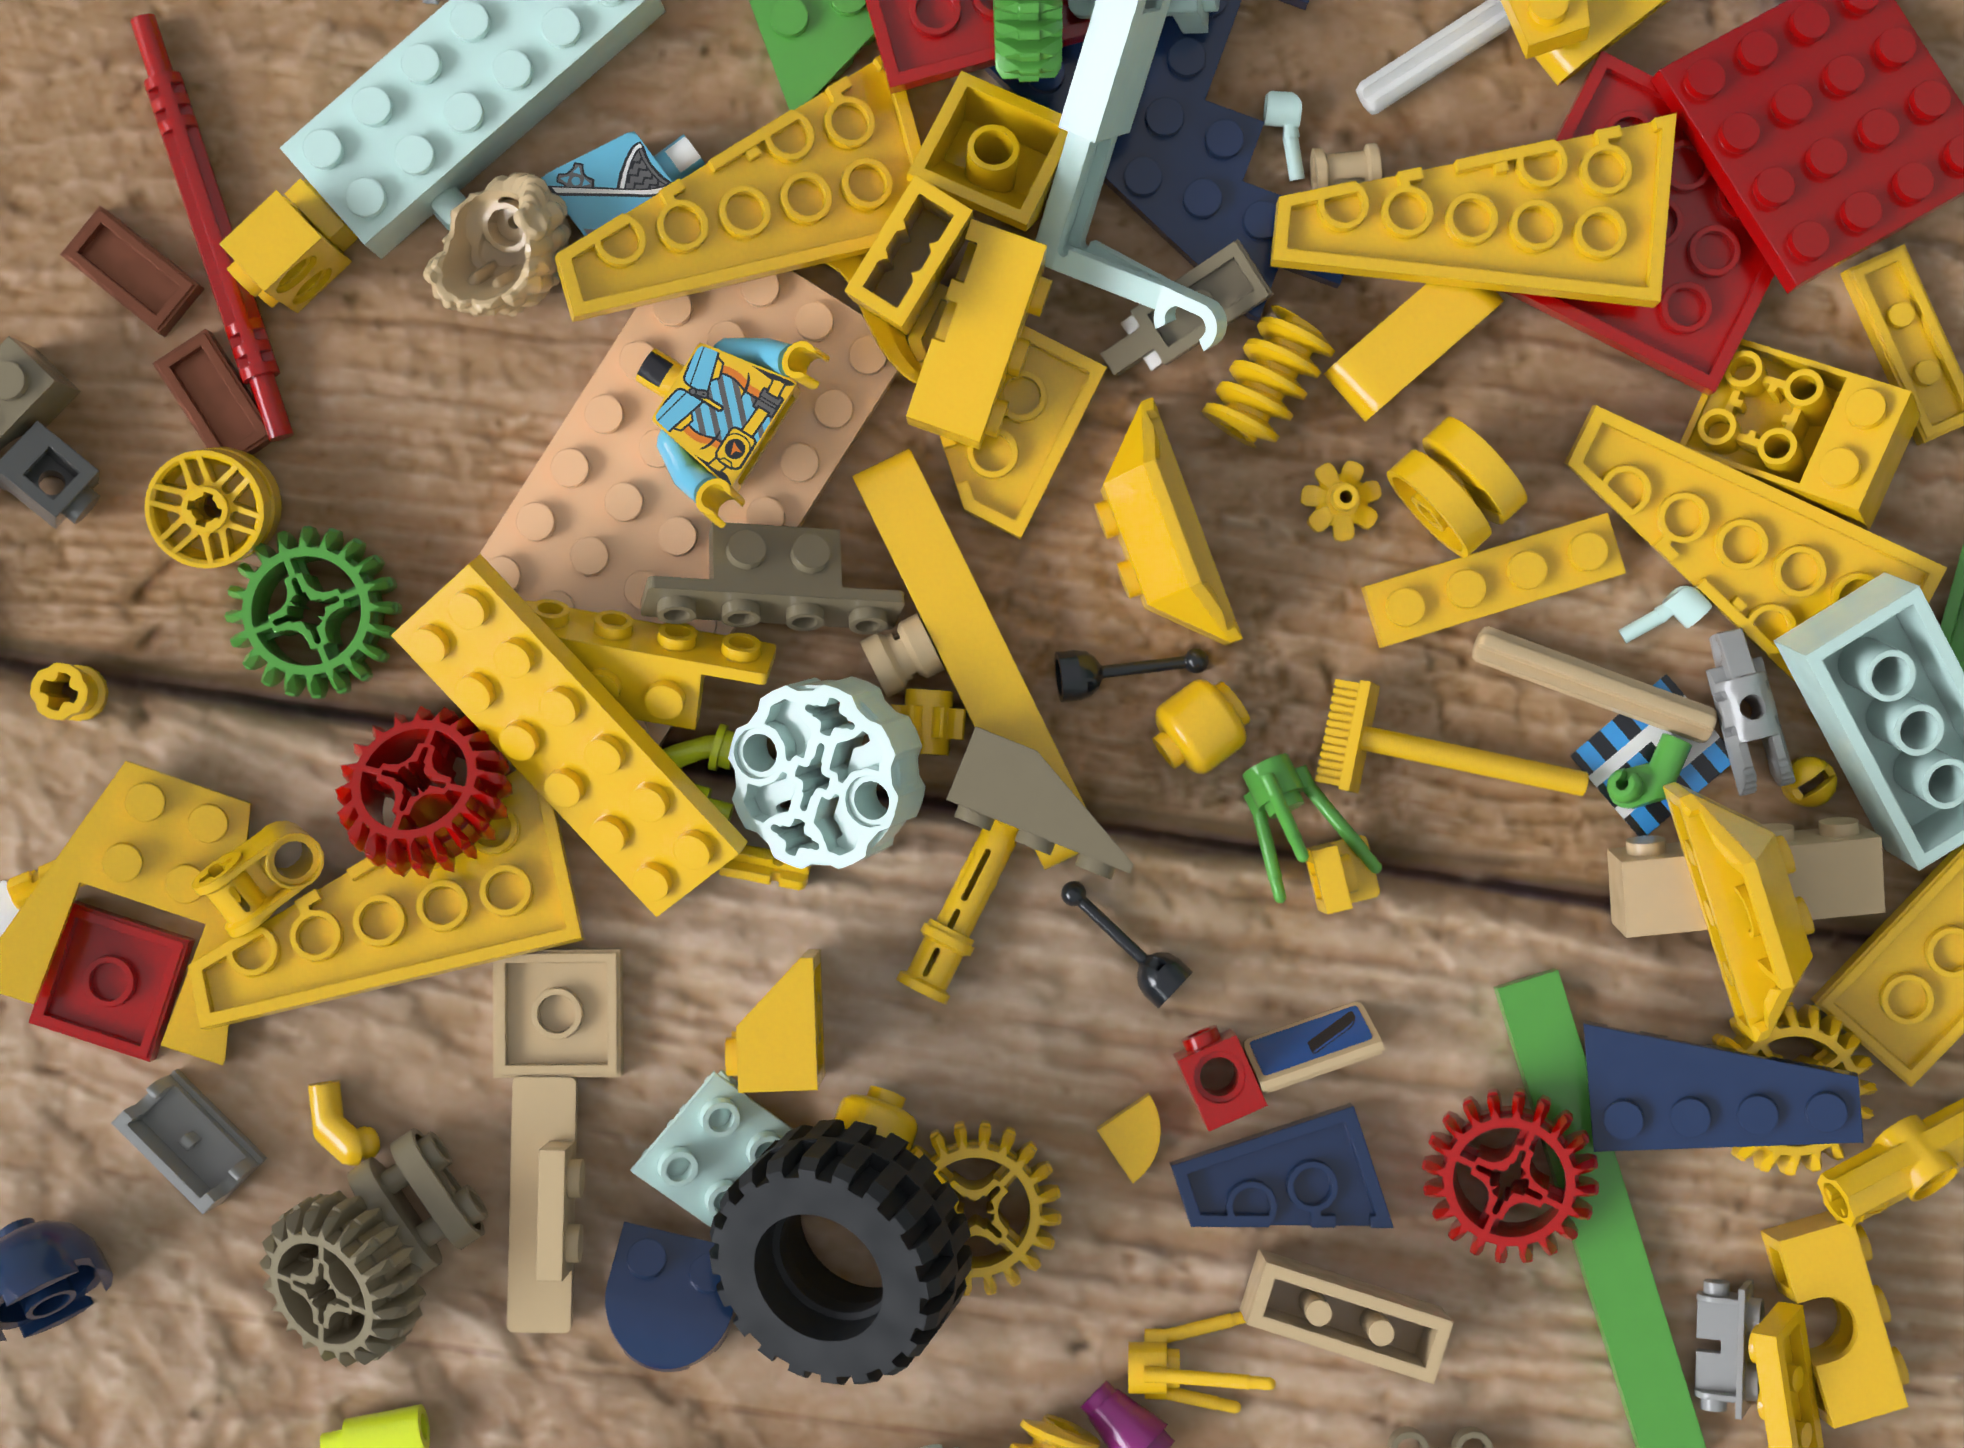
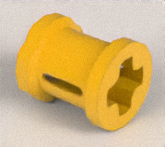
M58 662L38 671L31 682L30 689L31 698L35 702L40 714L54 720L81 722L93 719L102 712L107 704L109 693L106 680L97 670L90 666ZM65 683H69V687L78 691L75 702H70V697L62 694V687Z

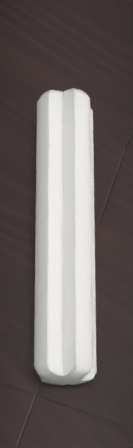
M1485 1L1362 80L1356 89V93L1363 107L1371 115L1378 114L1510 29L1512 26L1501 1Z

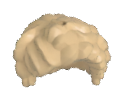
M514 172L509 177L504 175L497 176L486 186L484 191L470 193L466 200L451 210L450 231L442 240L444 249L432 257L424 269L423 277L431 284L434 298L441 300L443 306L447 309L471 313L474 317L495 316L497 313L502 315L508 314L513 317L518 312H523L525 307L537 305L549 294L550 289L559 284L560 281L555 257L558 252L569 246L568 240L571 235V228L566 218L568 210L565 201L560 196L550 193L545 180L534 174Z

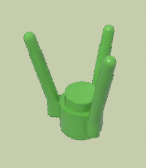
M1283 753L1270 757L1243 773L1242 777L1249 789V792L1243 797L1253 815L1268 880L1270 881L1274 900L1277 903L1285 902L1286 893L1267 814L1270 819L1278 818L1297 860L1302 863L1308 861L1309 853L1291 813L1304 804L1301 792L1307 795L1368 869L1375 874L1381 872V863L1315 784L1307 765L1295 768L1289 755Z

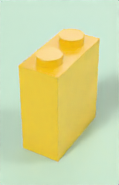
M915 174L844 290L853 302L908 335L965 243L970 221L974 219L973 210Z

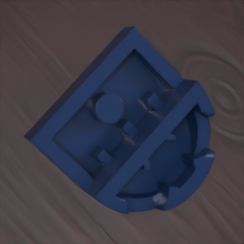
M624 1222L606 1287L605 1308L611 1332L619 1346L631 1360L655 1371L676 1372L689 1369L690 1366L704 1360L721 1347L731 1329L734 1310L731 1305L723 1306L717 1292L716 1285L721 1281V1276L712 1273L709 1250L716 1243Z

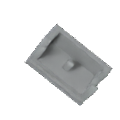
M179 1069L152 1083L146 1089L148 1094L134 1106L131 1105L123 1110L111 1122L202 1214L222 1204L267 1159Z

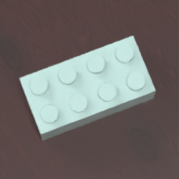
M1884 572L1773 641L1876 834L1882 837L1884 849L1920 871L1964 844V672L1920 586Z

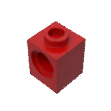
M1212 1025L1196 1031L1181 1040L1185 1049L1174 1053L1173 1056L1208 1132L1268 1106L1239 1039L1231 1029L1220 1033L1217 1025ZM1217 1057L1230 1060L1234 1067V1075L1226 1087L1219 1090H1211L1201 1084V1069L1207 1061Z

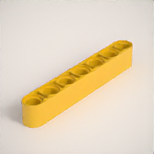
M908 448L853 475L852 478L974 727L977 726L1038 751L1086 808L911 450ZM1055 844L1051 855L1035 850L1045 870L1080 854L1058 844Z

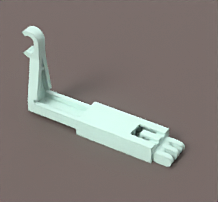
M1096 0L1058 126L1068 131L1035 241L1047 245L1045 267L1155 309V329L1176 320L1175 313L1177 307L1200 316L1205 322L1206 328L1204 335L1199 341L1203 351L1217 345L1223 339L1227 329L1225 311L1217 301L1166 278L1097 240L1091 241L1089 246L1086 244L1088 230L1117 137L1130 133L1171 0Z

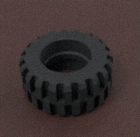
M838 1119L820 1120L814 1127L803 1124L788 1131L780 1140H775L728 1188L719 1202L720 1211L713 1217L710 1237L711 1242L716 1244L709 1250L712 1273L721 1276V1281L716 1285L723 1306L731 1305L737 1315L733 1319V1323L744 1337L750 1333L761 1344L758 1349L759 1352L771 1361L779 1357L790 1364L788 1371L804 1378H809L812 1373L821 1375V1382L845 1385L848 1379L852 1377L854 1384L862 1385L878 1382L883 1375H895L907 1368L915 1356H920L958 1305L967 1287L965 1278L971 1271L972 1251L970 1246L964 1245L971 1234L965 1214H957L954 1206L959 1201L949 1181L942 1184L934 1174L937 1166L925 1154L919 1159L906 1149L909 1142L894 1133H890L885 1138L876 1134V1126L854 1121L848 1129H845L844 1121ZM801 1215H816L830 1219L855 1234L865 1244L875 1259L883 1287H866L853 1284L837 1276L824 1266L813 1253L805 1238L801 1224Z

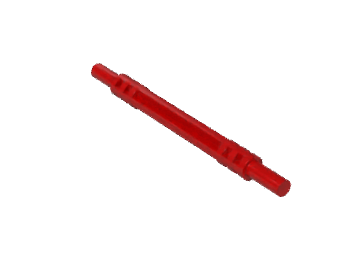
M150 13L138 15L132 18L130 23L148 78L143 83L242 382L251 386L269 442L287 439L293 436L294 433L275 379L280 374V370L256 298L226 269L234 262V259L219 243L233 231L182 75L178 71H173L155 15Z

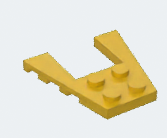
M128 760L125 761L1 935L0 994L33 1005L37 1002L81 883L206 924L192 962L234 938L230 937L225 930L224 925L227 922L207 895L199 896L192 889V882L208 865L234 851L248 840L252 803ZM231 886L229 892L237 902H240L242 900L241 896ZM188 970L161 1046L223 1065L227 1056L229 1025L209 1030L200 1029Z

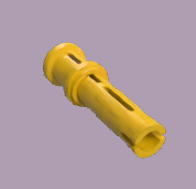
M994 820L990 831L982 828L937 919L930 918L928 923L924 922L920 930L924 938L908 970H900L896 978L897 981L935 1001L947 1004L950 995L946 990L963 956H971L975 948L972 946L975 940L970 938V935L1017 844L1014 840L1018 833V828L998 820Z

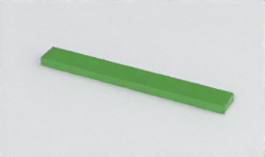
M1553 968L1494 986L1493 988L1531 1110L1535 1109L1537 1100L1542 1095L1551 1098L1550 1109L1546 1116L1551 1121L1561 1111L1569 1110L1573 1114V1121L1564 1132L1565 1136L1578 1130H1586L1589 1135V1143L1575 1154H1595L1598 1159L1597 1169L1581 1174L1599 1182V1193L1590 1197L1578 1196L1592 1206L1593 1214L1589 1220H1580L1569 1216L1578 1228V1237L1572 1243L1636 1448H1706L1615 1151L1594 1152L1587 1062L1559 971ZM1540 1138L1554 1185L1563 1189L1566 1179L1562 1163L1551 1146Z

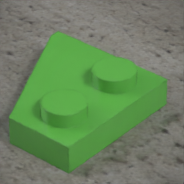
M865 0L749 1L789 110H795L818 96L833 79L837 81L853 64L854 57L864 46L871 45L875 40Z

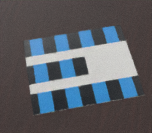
M1667 674L1652 685L1687 698ZM1618 714L1572 753L1570 757L1582 771L1588 772L1592 783L1638 836H1647L1671 816L1667 799L1636 809L1621 808L1614 804L1609 797L1607 791L1608 778L1618 769H1626L1649 763L1662 733H1666L1692 745L1677 783L1698 793L1730 766L1725 742L1715 730L1707 742L1698 743Z

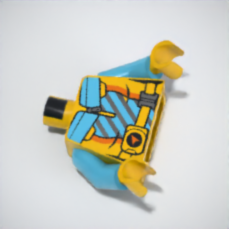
M723 338L713 347L699 343L685 365L659 349L654 348L646 357L636 375L638 383L664 398L654 413L652 421L661 429L657 437L656 447L674 484L696 503L701 513L720 528L725 527L726 523L718 517L719 508L728 500H735L743 507L745 499L738 493L801 393L797 383L787 377H791L809 389H816L820 382L807 375V369L810 363L816 359H823L829 362L830 356L807 341L789 344L770 338Z

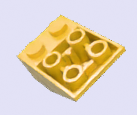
M1742 339L1715 393L1709 396L1704 393L1701 394L1679 444L1869 531L1921 414L1910 390Z

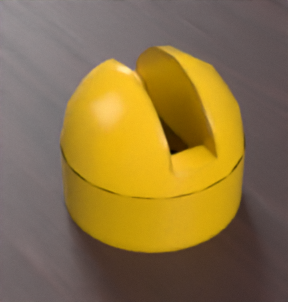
M1812 756L1799 757L1791 761L1796 781L1793 784L1781 786L1785 797L1791 803L1801 807H1818L1828 802L1836 792L1838 779L1833 767L1825 760ZM1822 772L1824 781L1803 795L1798 787Z

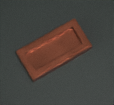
M102 206L97 208L60 254L154 331L164 337L168 335L205 289Z
M204 329L152 363L207 448L230 447L253 455L272 443L268 440L255 398L246 384H243L241 376L211 331Z

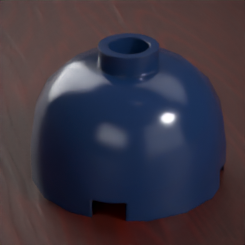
M23 1218L14 1221L0 1230V1341H7L2 1330L19 1327L23 1337L26 1338L59 1326L94 1304L91 1297L85 1294L94 1289L100 1281L105 1291L109 1289L112 1285L113 1273L103 1252L91 1236L69 1222L57 1220L35 1222L33 1218Z

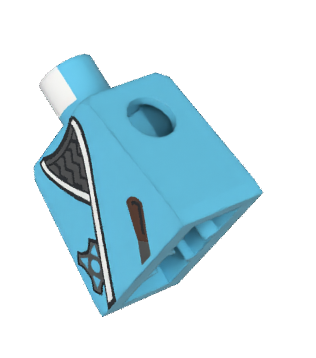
M633 131L547 173L542 179L545 180L552 193L560 196L565 201L568 215L582 234L586 236L618 215L626 214L657 195L659 190L679 178L681 180L705 165V162L684 134L653 156L639 136Z

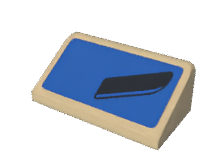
M1352 1002L1248 1038L1243 1042V1048L1261 1091H1265L1266 1094L1383 1054L1382 1051L1385 1050L1371 1018L1360 1002Z

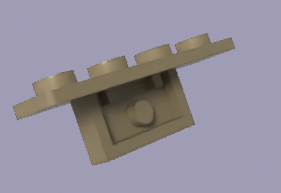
M712 522L709 531V579L650 576L647 578L641 599L642 616L658 617L659 620L670 624H683L694 619L720 620L728 626L740 628L750 627L758 623L786 624L789 628L798 631H811L822 626L845 627L858 634H876L884 630L893 629L905 605L903 591L842 587L840 530L725 522L726 525L723 528L716 526Z

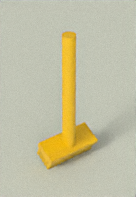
M1335 679L1334 685H1336V688H1333L1334 696L1331 698L1333 702L1332 704L1330 703L1329 709H1331V712L1329 711L1328 713L1329 720L1327 719L1326 723L1328 727L1325 728L1326 735L1323 737L1325 742L1322 743L1321 747L1323 751L1320 752L1321 759L1318 762L1320 766L1317 767L1318 775L1315 777L1316 782L1338 786L1340 790L1359 794L1367 752L1577 796H1583L1587 790L1589 781L1587 771L1372 727L1380 686L1365 680H1360V683Z

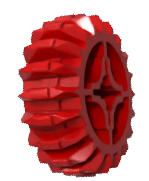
M420 706L413 721H409L405 715L395 712L394 727L385 731L381 727L372 725L375 740L367 746L353 743L354 753L359 758L357 763L340 765L343 772L342 776L348 783L335 789L337 800L344 806L337 814L339 815L340 823L348 831L349 841L359 852L363 851L373 865L380 866L381 868L388 866L394 874L401 875L402 877H405L413 868L419 876L429 879L437 862L444 870L454 873L455 857L464 853L469 858L477 859V848L474 844L480 838L496 841V832L490 825V822L492 820L508 818L507 807L501 801L513 794L512 784L505 776L510 772L507 759L489 740V736L484 730L480 731L467 716L460 719L454 711L446 707L435 717L429 709ZM456 757L466 760L467 778L465 786L457 785L454 781L456 772L452 767ZM385 797L394 800L392 812L396 817L391 828L385 826L383 820Z
M1497 1088L1489 1089L1487 1094L1489 1109L1485 1111L1482 1110L1478 1101L1472 1096L1463 1100V1109L1468 1121H1465L1458 1114L1448 1111L1443 1116L1442 1122L1453 1136L1442 1132H1432L1428 1143L1442 1155L1425 1156L1422 1163L1423 1170L1430 1174L1441 1176L1425 1182L1423 1187L1424 1195L1432 1198L1446 1197L1433 1208L1432 1215L1434 1219L1439 1221L1455 1216L1457 1219L1449 1228L1448 1237L1456 1241L1461 1239L1468 1231L1471 1232L1474 1236L1471 1241L1470 1253L1476 1256L1483 1252L1486 1242L1496 1244L1495 1261L1499 1263L1506 1262L1509 1246H1518L1519 1256L1523 1263L1533 1261L1532 1243L1539 1242L1544 1252L1549 1256L1558 1252V1244L1553 1232L1556 1231L1565 1239L1573 1241L1578 1237V1228L1569 1216L1580 1220H1589L1593 1214L1592 1206L1578 1196L1590 1197L1599 1193V1182L1591 1177L1581 1175L1598 1168L1597 1156L1590 1153L1575 1154L1589 1143L1587 1131L1578 1130L1565 1136L1564 1132L1573 1121V1114L1565 1109L1552 1121L1546 1116L1550 1109L1551 1098L1542 1095L1537 1100L1534 1110L1524 1108L1526 1092L1522 1088L1514 1090L1512 1106H1502L1499 1090ZM1497 1128L1521 1129L1511 1144L1504 1148L1494 1149L1481 1144L1477 1149L1468 1144L1475 1137L1489 1130ZM1539 1137L1551 1146L1562 1163L1566 1179L1563 1189L1549 1183L1550 1176L1539 1171L1532 1162ZM1523 1150L1520 1179L1528 1180L1524 1182L1515 1179L1510 1187L1506 1186L1501 1199L1497 1200L1501 1184L1499 1183L1501 1172H1493L1494 1169L1506 1171L1510 1164L1515 1163L1520 1151ZM1457 1161L1470 1167V1174L1481 1180L1488 1189L1486 1204L1482 1212L1470 1203L1460 1187L1457 1176ZM1518 1203H1529L1540 1208L1544 1203L1552 1206L1545 1213L1531 1220L1521 1222L1500 1221L1503 1220L1507 1211Z

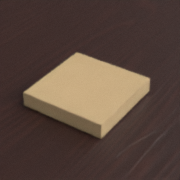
M623 948L544 949L493 962V1078H515L517 1076L621 1077L624 1075Z

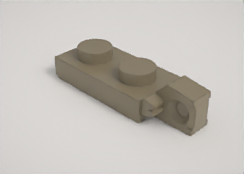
M1239 239L1174 281L1217 301L1225 311L1227 326L1274 295ZM1139 304L1130 310L1132 315L1121 322L1128 335L1100 354L1113 375L1120 376L1143 360L1150 371H1154L1163 364L1169 365L1199 345V339L1205 333V322L1200 316L1177 307L1175 313L1176 320L1155 329V309Z

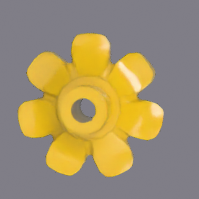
M1347 461L1343 465L1340 474H1338L1331 463H1324L1314 470V477L1319 486H1304L1299 498L1300 504L1303 506L1316 508L1306 521L1307 525L1314 532H1323L1331 525L1334 540L1346 542L1353 539L1355 535L1354 524L1365 530H1369L1375 524L1378 514L1368 506V503L1375 502L1381 497V487L1374 480L1361 483L1360 480L1364 473V468L1361 464ZM1340 495L1345 496L1346 503L1341 501Z

